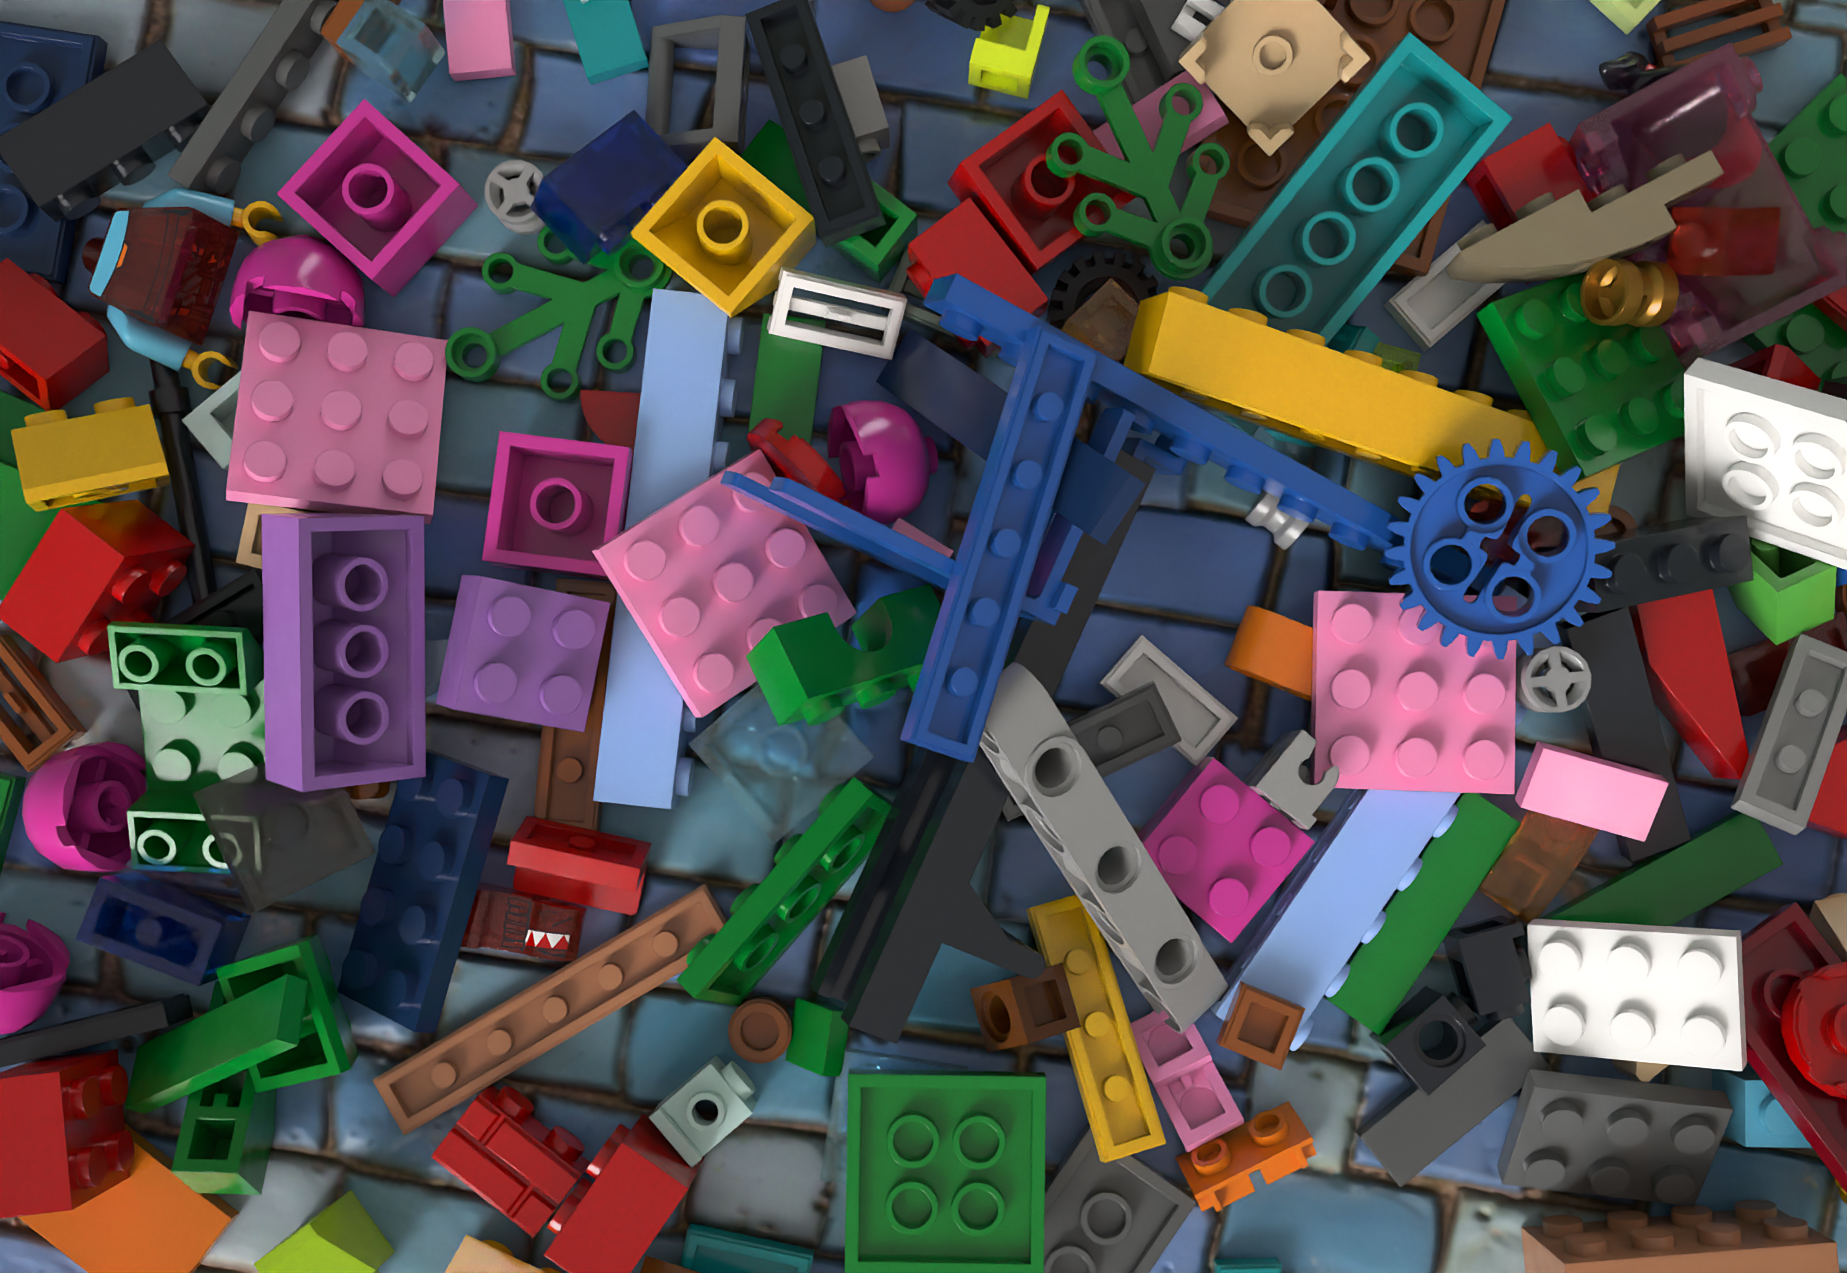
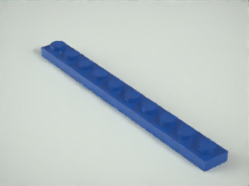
M958 273L934 279L923 302L924 306L942 315L938 323L944 329L971 341H977L980 335L1002 347L998 356L1014 367L1017 366L1028 329L1038 325L1087 346ZM1100 353L1085 403L1095 404L1097 399L1112 408H1124L1135 414V418L1131 425V430L1145 435H1151L1153 430L1172 440L1169 449L1176 455L1201 465H1206L1209 460L1227 470L1223 478L1228 483L1254 494H1260L1263 489L1280 499L1276 507L1285 514L1313 523L1315 518L1331 526L1328 534L1329 537L1357 550L1364 551L1366 547L1377 551L1382 554L1379 563L1393 572L1404 567L1402 560H1394L1384 555L1385 548L1403 543V536L1389 530L1387 522L1402 519ZM1445 545L1437 549L1432 555L1430 562L1431 572L1440 579L1454 580L1466 571L1469 563L1468 556ZM1485 565L1482 567L1477 577L1468 586L1464 595L1479 594L1490 568ZM1505 579L1495 586L1492 596H1498Z

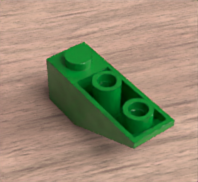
M769 119L740 157L812 215L784 129ZM871 179L886 225L831 245V247L880 284L908 248V244L917 237L918 214ZM815 224L816 236H818V237L820 238L819 233H818V230H817V227H816V224Z

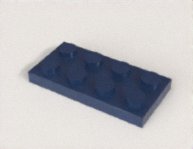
M426 748V777L397 780V789L385 830L379 839L377 857L367 891L361 901L360 914L348 955L342 965V976L337 989L339 993L413 1032H436L509 778Z

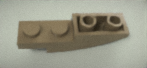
M1711 150L1688 162L1684 155L1679 153L1646 172L1645 176L1648 183L1629 193L1625 186L1620 184L1594 198L1588 204H1586L1579 189L1557 201L1552 192L1546 193L1517 210L1515 214L1519 221L1497 231L1494 224L1490 223L1462 238L1457 243L1461 251L1445 269L1452 280L1478 283H1525L1557 279L1588 272L1592 265L1603 259H1625L1657 244L1677 228L1667 209L1700 193L1724 172Z

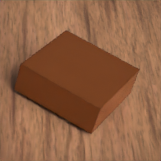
M1239 981L1216 1042L1219 1046L1282 1070L1305 1008L1297 1003Z

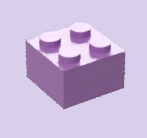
M462 575L436 704L458 711L584 732L610 603L484 576Z

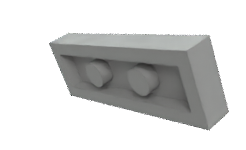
M1802 633L1791 642L1730 808L1795 836L1806 828L1847 712L1846 651Z

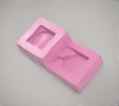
M1163 1010L1159 1015L1153 1011L1130 1023L1143 1067L1188 1153L1244 1124V1118L1213 1063L1211 1054L1195 1024L1193 1023L1186 1031L1180 1034L1164 1022V1020L1170 1017Z

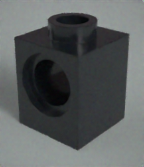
M1427 986L1422 988L1394 1013L1380 1036L1374 1032L1369 1035L1407 1081L1427 1097L1486 1046L1484 1041L1472 1029L1479 1022V1019L1468 1005L1452 991L1445 997L1443 994ZM1432 1021H1441L1444 1030L1442 1041L1434 1049L1422 1051L1419 1045L1421 1030Z

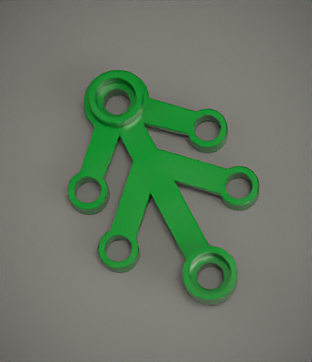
M1107 35L1095 36L1089 39L1076 54L1072 65L1073 77L1083 91L1096 95L1125 161L1090 147L1080 135L1067 132L1059 135L1048 147L1046 152L1047 166L1052 173L1059 177L1069 178L1080 173L1142 198L1153 221L1117 209L1113 200L1103 193H1091L1076 206L1073 213L1074 224L1077 230L1085 236L1098 237L1106 232L1146 248L1149 251L1153 266L1160 274L1176 281L1190 280L1208 267L1213 256V240L1209 229L1204 224V220L1217 182L1229 170V155L1221 145L1213 142L1200 145L1189 155L1186 161V173L1191 183L1179 210L1168 186L1189 125L1201 113L1203 107L1202 96L1196 87L1188 83L1175 84L1163 95L1159 103V113L1163 121L1152 150L1121 84L1129 72V54L1119 40ZM1095 61L1102 64L1106 69V79L1098 80L1094 78L1088 71V62ZM1179 96L1188 102L1190 108L1188 115L1179 114L1174 110L1172 97ZM1058 147H1071L1076 152L1077 163L1068 165L1062 162L1058 156ZM1201 155L1209 156L1214 160L1216 164L1215 174H1207L1201 169L1199 164V157ZM1095 205L1103 211L1105 220L1102 225H1095L1087 219L1085 213L1086 206ZM1171 239H1179L1185 243L1188 250L1186 259H1178L1171 253Z
M551 223L542 228L537 238L540 252L550 263L565 265L573 260H577L606 271L586 282H580L519 264L508 253L497 252L490 255L483 263L482 276L484 281L495 292L511 294L518 290L549 299L550 301L490 333H486L476 327H465L456 331L447 341L445 358L449 367L463 379L472 382L485 381L497 372L502 357L563 325L552 363L543 370L540 383L545 394L552 400L559 403H568L576 399L582 389V380L577 371L597 307L619 295L610 333L604 335L599 340L596 347V355L599 362L608 371L616 374L625 373L634 366L637 360V350L632 342L645 300L652 298L653 288L666 289L673 276V270L633 237L627 238L618 246L574 234L568 226L562 223ZM556 235H565L569 240L567 248L558 254L549 252L548 243L551 238ZM643 259L651 261L653 263V271L648 277L638 279L632 276V268L637 261ZM499 265H512L513 274L507 282H494L493 273ZM614 343H623L627 347L625 359L618 363L607 361V349ZM477 347L485 348L487 353L486 361L479 367H469L467 363L469 352ZM561 372L569 373L572 378L569 389L562 393L554 392L551 388L553 377Z

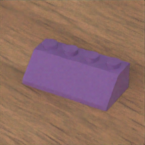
M357 513L261 514L266 780L300 792L426 777L424 516Z

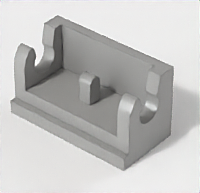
M1303 729L1281 733L1243 782L1300 829L1309 830L1317 820L1313 813L1338 782L1339 768L1331 766L1323 772L1322 779L1318 783L1310 785V768L1308 769L1300 764L1304 760L1309 759L1317 741Z

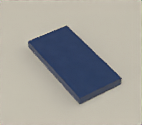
M0 21V136L102 75L108 43L98 35ZM0 155V262L9 258L29 275L36 273L42 276L48 283L66 285L77 219L68 220L64 217L55 222L38 207Z

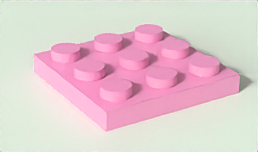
M249 311L226 485V500L329 513L424 516V524L431 525L434 510L447 363L445 347L448 340Z
M761 449L751 451L592 550L694 717L703 718L757 681L746 656L772 627L828 612L836 628L857 614L804 524L720 483L725 471L740 473L769 488L776 475Z
M1316 591L1313 604L1311 737L1317 742L1310 755V785L1318 783L1322 779L1323 772L1328 768L1337 766L1339 768V778L1334 788L1515 794L1516 640L1508 641L1504 659H1497L1492 649L1491 641L1483 640L1476 655L1472 657L1468 656L1466 652V636L1459 634L1447 647L1440 644V633L1443 624L1439 621L1424 631L1418 629L1416 624L1425 608L1421 604L1414 608L1402 610L1399 601L1406 593ZM1464 595V600L1466 602H1473L1478 595ZM1492 596L1493 604L1499 610L1506 612L1517 610V597Z

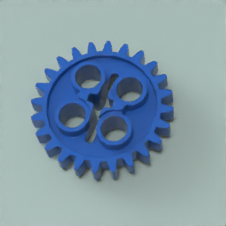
M1491 438L1487 457L1479 458L1470 443L1462 444L1461 450L1462 464L1455 467L1440 454L1435 458L1441 476L1433 481L1418 472L1413 475L1417 485L1423 491L1418 499L1405 495L1397 497L1398 503L1410 514L1408 520H1392L1387 522L1389 530L1403 536V543L1385 548L1384 555L1394 560H1402L1404 563V567L1388 576L1391 585H1411L1412 589L1399 601L1402 610L1414 608L1421 604L1425 608L1416 624L1418 629L1424 631L1438 621L1443 624L1439 640L1442 646L1447 647L1459 634L1466 636L1465 646L1468 656L1474 657L1483 640L1491 641V646L1497 659H1504L1508 641L1517 640L1527 656L1532 655L1534 634L1542 632L1548 640L1556 645L1560 643V637L1555 623L1561 618L1578 627L1584 624L1581 616L1574 608L1578 600L1593 604H1599L1602 600L1587 585L1590 578H1610L1612 575V571L1595 562V554L1615 549V543L1604 538L1595 537L1594 532L1595 529L1605 525L1612 518L1606 512L1589 513L1586 508L1600 494L1598 488L1589 487L1579 491H1575L1572 488L1582 471L1581 468L1573 465L1558 475L1553 472L1558 454L1554 450H1547L1536 463L1530 462L1531 450L1530 442L1521 440L1516 446L1512 457H1505L1500 439ZM1480 484H1491L1498 488L1502 495V506L1499 513L1488 521L1479 522L1470 519L1465 512L1464 502L1466 495L1472 488ZM1523 494H1528L1531 497V503L1507 538V544L1515 550L1513 556L1509 561L1504 558H1497L1490 567L1477 598L1473 602H1466L1464 600V593L1477 577L1488 556L1480 547L1481 541L1485 536L1491 539H1498L1507 526L1506 524L1519 497ZM1543 516H1554L1560 520L1563 526L1564 536L1561 543L1550 552L1539 553L1531 550L1527 542V533L1530 525ZM1454 544L1461 546L1468 554L1469 563L1466 571L1460 577L1454 580H1443L1432 574L1430 562L1432 555L1437 549L1445 545ZM1515 576L1525 579L1529 585L1530 594L1527 602L1521 608L1506 612L1494 606L1492 594L1495 586L1501 580Z

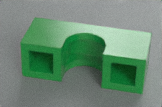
M930 584L880 597L851 626L861 646V650L852 647L843 640L837 632L828 612L772 627L747 654L746 658L779 727L803 719L806 720L808 726H815L834 718L845 709L844 706L859 702L861 709H868L888 700L897 693V689L909 686L914 693L941 604Z

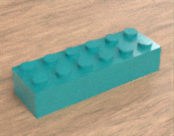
M1409 32L1393 44L1199 286L1197 291L1209 297L1207 305L1226 312L1231 308H1242L1261 313L1268 318L1266 326L1286 333L1290 329H1299L1319 334L1326 339V347L1506 128L1513 117ZM1220 413L1238 429L1250 436H1253L1260 427Z

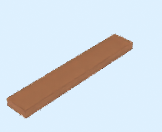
M706 882L399 1063L372 1081L405 1136L684 971L689 966L686 963V958L692 948L705 936L712 933L716 935L729 919Z

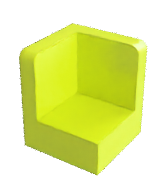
M1038 4L1034 20L1014 15L1009 18L1000 13L1002 25L994 29L985 25V31H981L980 37L975 39L969 62L968 84L1028 99L1047 29L1050 7Z

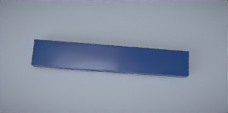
M1038 325L1029 328L899 739L974 763L1100 355L1099 351Z

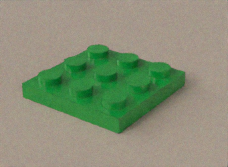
M1587 272L1557 278L1496 300L1476 313L1548 450L1551 449L1558 452L1556 465L1559 471L1562 472L1573 465L1582 469L1575 483L1685 435V370L1670 344L1667 333L1660 325L1635 327L1627 323L1618 326H1603L1592 323L1583 312L1580 296L1583 278Z
M849 1069L845 1273H1044L1045 1072Z

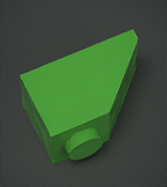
M1749 536L1754 580L1729 585L1727 588L1736 607L1775 645H1778L1798 636L1800 633L1807 632L1834 619L1837 566Z

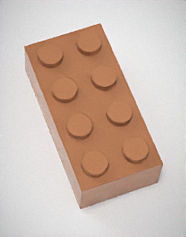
M1742 1200L1735 1203V1210L1712 1212L1711 1208L1701 1205H1695L1694 1207L1678 1205L1670 1209L1671 1215L1648 1217L1646 1213L1636 1210H1615L1606 1214L1607 1220L1583 1222V1219L1572 1215H1552L1544 1217L1540 1226L1521 1227L1525 1273H1839L1837 1243L1809 1227L1807 1221L1791 1217L1777 1209L1775 1203L1766 1200Z

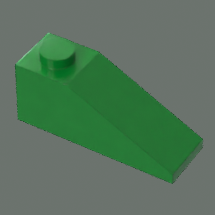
M215 981L208 1012L226 1004L219 981ZM249 1068L189 1094L171 1172L196 1193L261 1195L275 1131L277 1088L257 1093Z

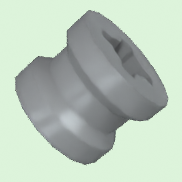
M508 160L497 165L488 175L484 186L485 200L490 210L510 231L520 235H534L554 220L557 212V197L543 173L532 163L523 160ZM528 205L524 208H518L517 211L515 210V206Z
M1263 491L1246 514L1244 520L1254 527L1264 526L1273 533L1274 543L1283 550H1286L1300 536L1310 522L1296 519L1280 511L1276 507L1280 499Z
M1557 646L1535 648L1532 655L1527 656L1524 652L1516 659V701L1522 707L1532 712L1563 713L1575 709L1586 699L1591 689V672L1588 664L1578 652L1572 649ZM1547 669L1542 676L1538 677L1542 670ZM1541 687H1545L1548 691H1544Z

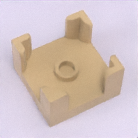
M1232 0L1180 53L1178 62L1198 83L1202 85L1205 82L1246 125L1248 135L1270 157L1294 133L1293 125L1340 79L1346 83L1370 60V57L1318 0Z

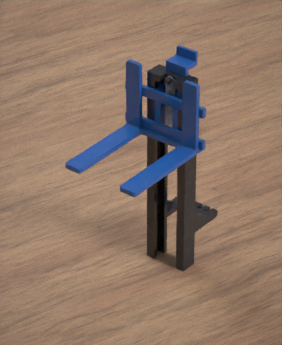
M1105 408L1087 445L1146 483V485L1106 545L1086 534L1055 510H1051L1002 669L1003 671L1012 662L1021 664L1037 678L1051 699L1057 690L1153 475L1181 476L1188 460L1176 455L1169 449L1172 440L1162 434L1158 436L1155 444L1143 438L1126 437L1134 421L1135 414L1124 408ZM725 471L720 482L722 485L946 593L955 560L789 478L774 476L768 488L740 473ZM980 745L974 763L962 761L920 746L918 747L810 984V987L817 994L827 998L830 996L847 1003L841 1019L848 1026L895 1044L899 1040L942 943L1027 978H1037L1045 969L1044 957L1000 927L969 884L1010 794Z

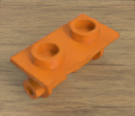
M1289 1101L1271 1110L1260 1112L1244 1124L1188 1153L1185 1152L1175 1157L1201 1211L1203 1212L1214 1207L1215 1211L1218 1212L1223 1207L1256 1191L1248 1174L1259 1169L1268 1185L1300 1168L1308 1167L1307 1159L1317 1155L1312 1144L1314 1142L1312 1136Z

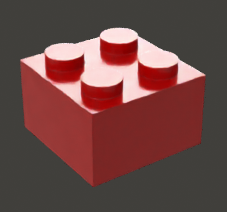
M1063 90L1057 92L960 162L947 182L961 203L969 197L972 199L1031 277L1038 274L1088 237L1077 230L1073 221V213L1076 206L1087 195L1103 193L1109 196L1115 203L1116 208L1123 210L1137 197L1080 173L1069 178H1063L1050 171L1046 163L1047 149L1063 133H1076L1087 142L1088 146L1108 154ZM1058 147V156L1062 162L1068 165L1077 163L1076 152L1071 147ZM1095 205L1086 206L1085 213L1087 219L1095 225H1102L1105 220L1103 211Z
M137 499L61 508L0 604V620L55 663L88 655L95 656L110 650L107 625L112 621L154 623V617L151 616L152 612L161 598L171 593L185 577L187 567L184 566V563L196 545Z
M118 1048L42 1057L0 1073V1219L74 1210L130 1178L129 1169L134 1160V1141L130 1132L125 1131L123 1103L128 1094V1077L124 1067L119 1065Z
M644 1114L640 1116L631 1130L620 1123L585 1171L596 1179L594 1183L582 1177L546 1227L557 1236L544 1253V1256L568 1273H631L690 1188L705 1157L703 1156L691 1168L650 1118Z

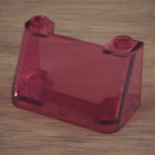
M1731 42L1578 123L1569 141L1577 158L1576 169L1589 191L1596 192L1597 196L1620 184L1625 186L1628 193L1648 183L1645 176L1646 172L1679 153H1682L1688 162L1711 150L1724 173L1700 193L1667 209L1677 226L1675 230L1654 246L1624 259L1632 263L1642 260L1660 261L1668 264L1674 270L1679 283V297L1673 313L1660 326L1667 333L1670 344L1684 369L1690 367L1698 357L1706 359L1847 286V235L1841 230L1832 233L1824 225L1812 227L1751 115L1757 105L1756 94L1763 89L1760 74L1749 57L1744 55L1739 58Z

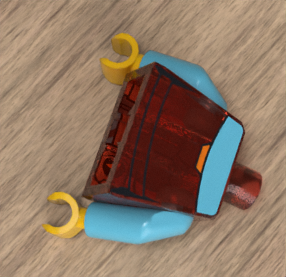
M183 187L173 188L145 202L142 208H119L112 214L105 238H91L85 244L82 260L86 270L92 273L88 289L90 295L108 304L107 318L129 349L173 370L179 371L181 366L192 371V376L196 383L204 388L217 391L222 386L214 384L209 379L208 369L210 365L216 361H221V363L238 369V365L227 355L214 351L199 354L191 350L190 347L192 343L199 346L203 345L240 232L230 228V225L245 229L251 240L257 246H260L267 241L278 239V237L267 231L255 230L257 223L263 219H273L278 222H284L279 211L266 201H256L249 204L245 209L234 207L235 200Z

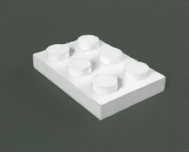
M1533 919L1527 924L1528 954L1532 971L1530 990L1535 1052L1743 1071L1747 1064L1741 930Z

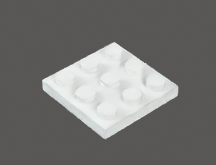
M1698 357L1684 373L1686 515L1695 518L1747 516L1750 537L1847 570V400Z

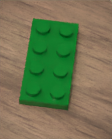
M853 777L847 785L841 783L834 787L821 801L817 810L820 816L803 835L798 833L792 836L778 850L774 857L776 866L760 884L755 883L747 887L735 899L730 908L732 917L718 933L705 936L692 948L686 958V963L689 966L676 981L694 999L739 1006L869 857L893 803L856 777Z

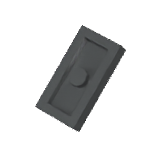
M717 15L652 27L643 146L645 154L696 159L712 139L716 137L737 155H742L745 150L752 38L746 16ZM675 47L718 50L713 128L669 134Z

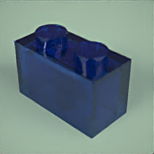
M633 110L543 177L530 209L585 265L602 250L610 257L624 247L632 238L630 232L634 229L633 226L642 220L687 169V166L641 116Z
M131 871L99 878L75 940L196 986H201L218 979L215 968L234 962L251 915Z

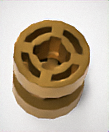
M1607 258L1592 265L1583 278L1580 290L1581 306L1585 316L1592 323L1598 325L1618 326L1627 323L1635 327L1658 326L1669 319L1676 308L1679 297V283L1674 270L1666 263L1649 260L1632 263L1624 259Z

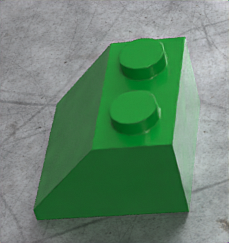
M318 933L275 945L215 968L226 1003L286 974L308 981L299 1044L249 1067L257 1093L341 1074L352 1068L359 1054L351 1033L350 1021L344 1012L331 973L329 958L324 952Z

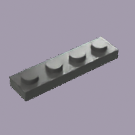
M283 0L168 172L167 175L189 190H196L216 196L225 194L232 189L240 176V164L254 143L263 140L271 131L275 122V111L289 90L299 87L306 78L310 67V59L325 38L321 34V29L340 0Z

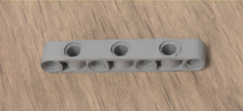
M1012 662L1001 673L979 745L1146 1001L1158 1015L1163 1010L1170 1017L1164 1020V1022L1174 1031L1181 1034L1229 990V986L1203 945L1189 918L1048 692L1030 671L1021 664Z

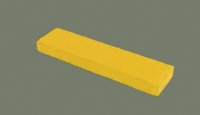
M1076 894L1026 909L1038 953L1045 959V967L1063 963L1081 1027L1062 1034L1100 1161L1107 1163L1166 1144L1104 936Z

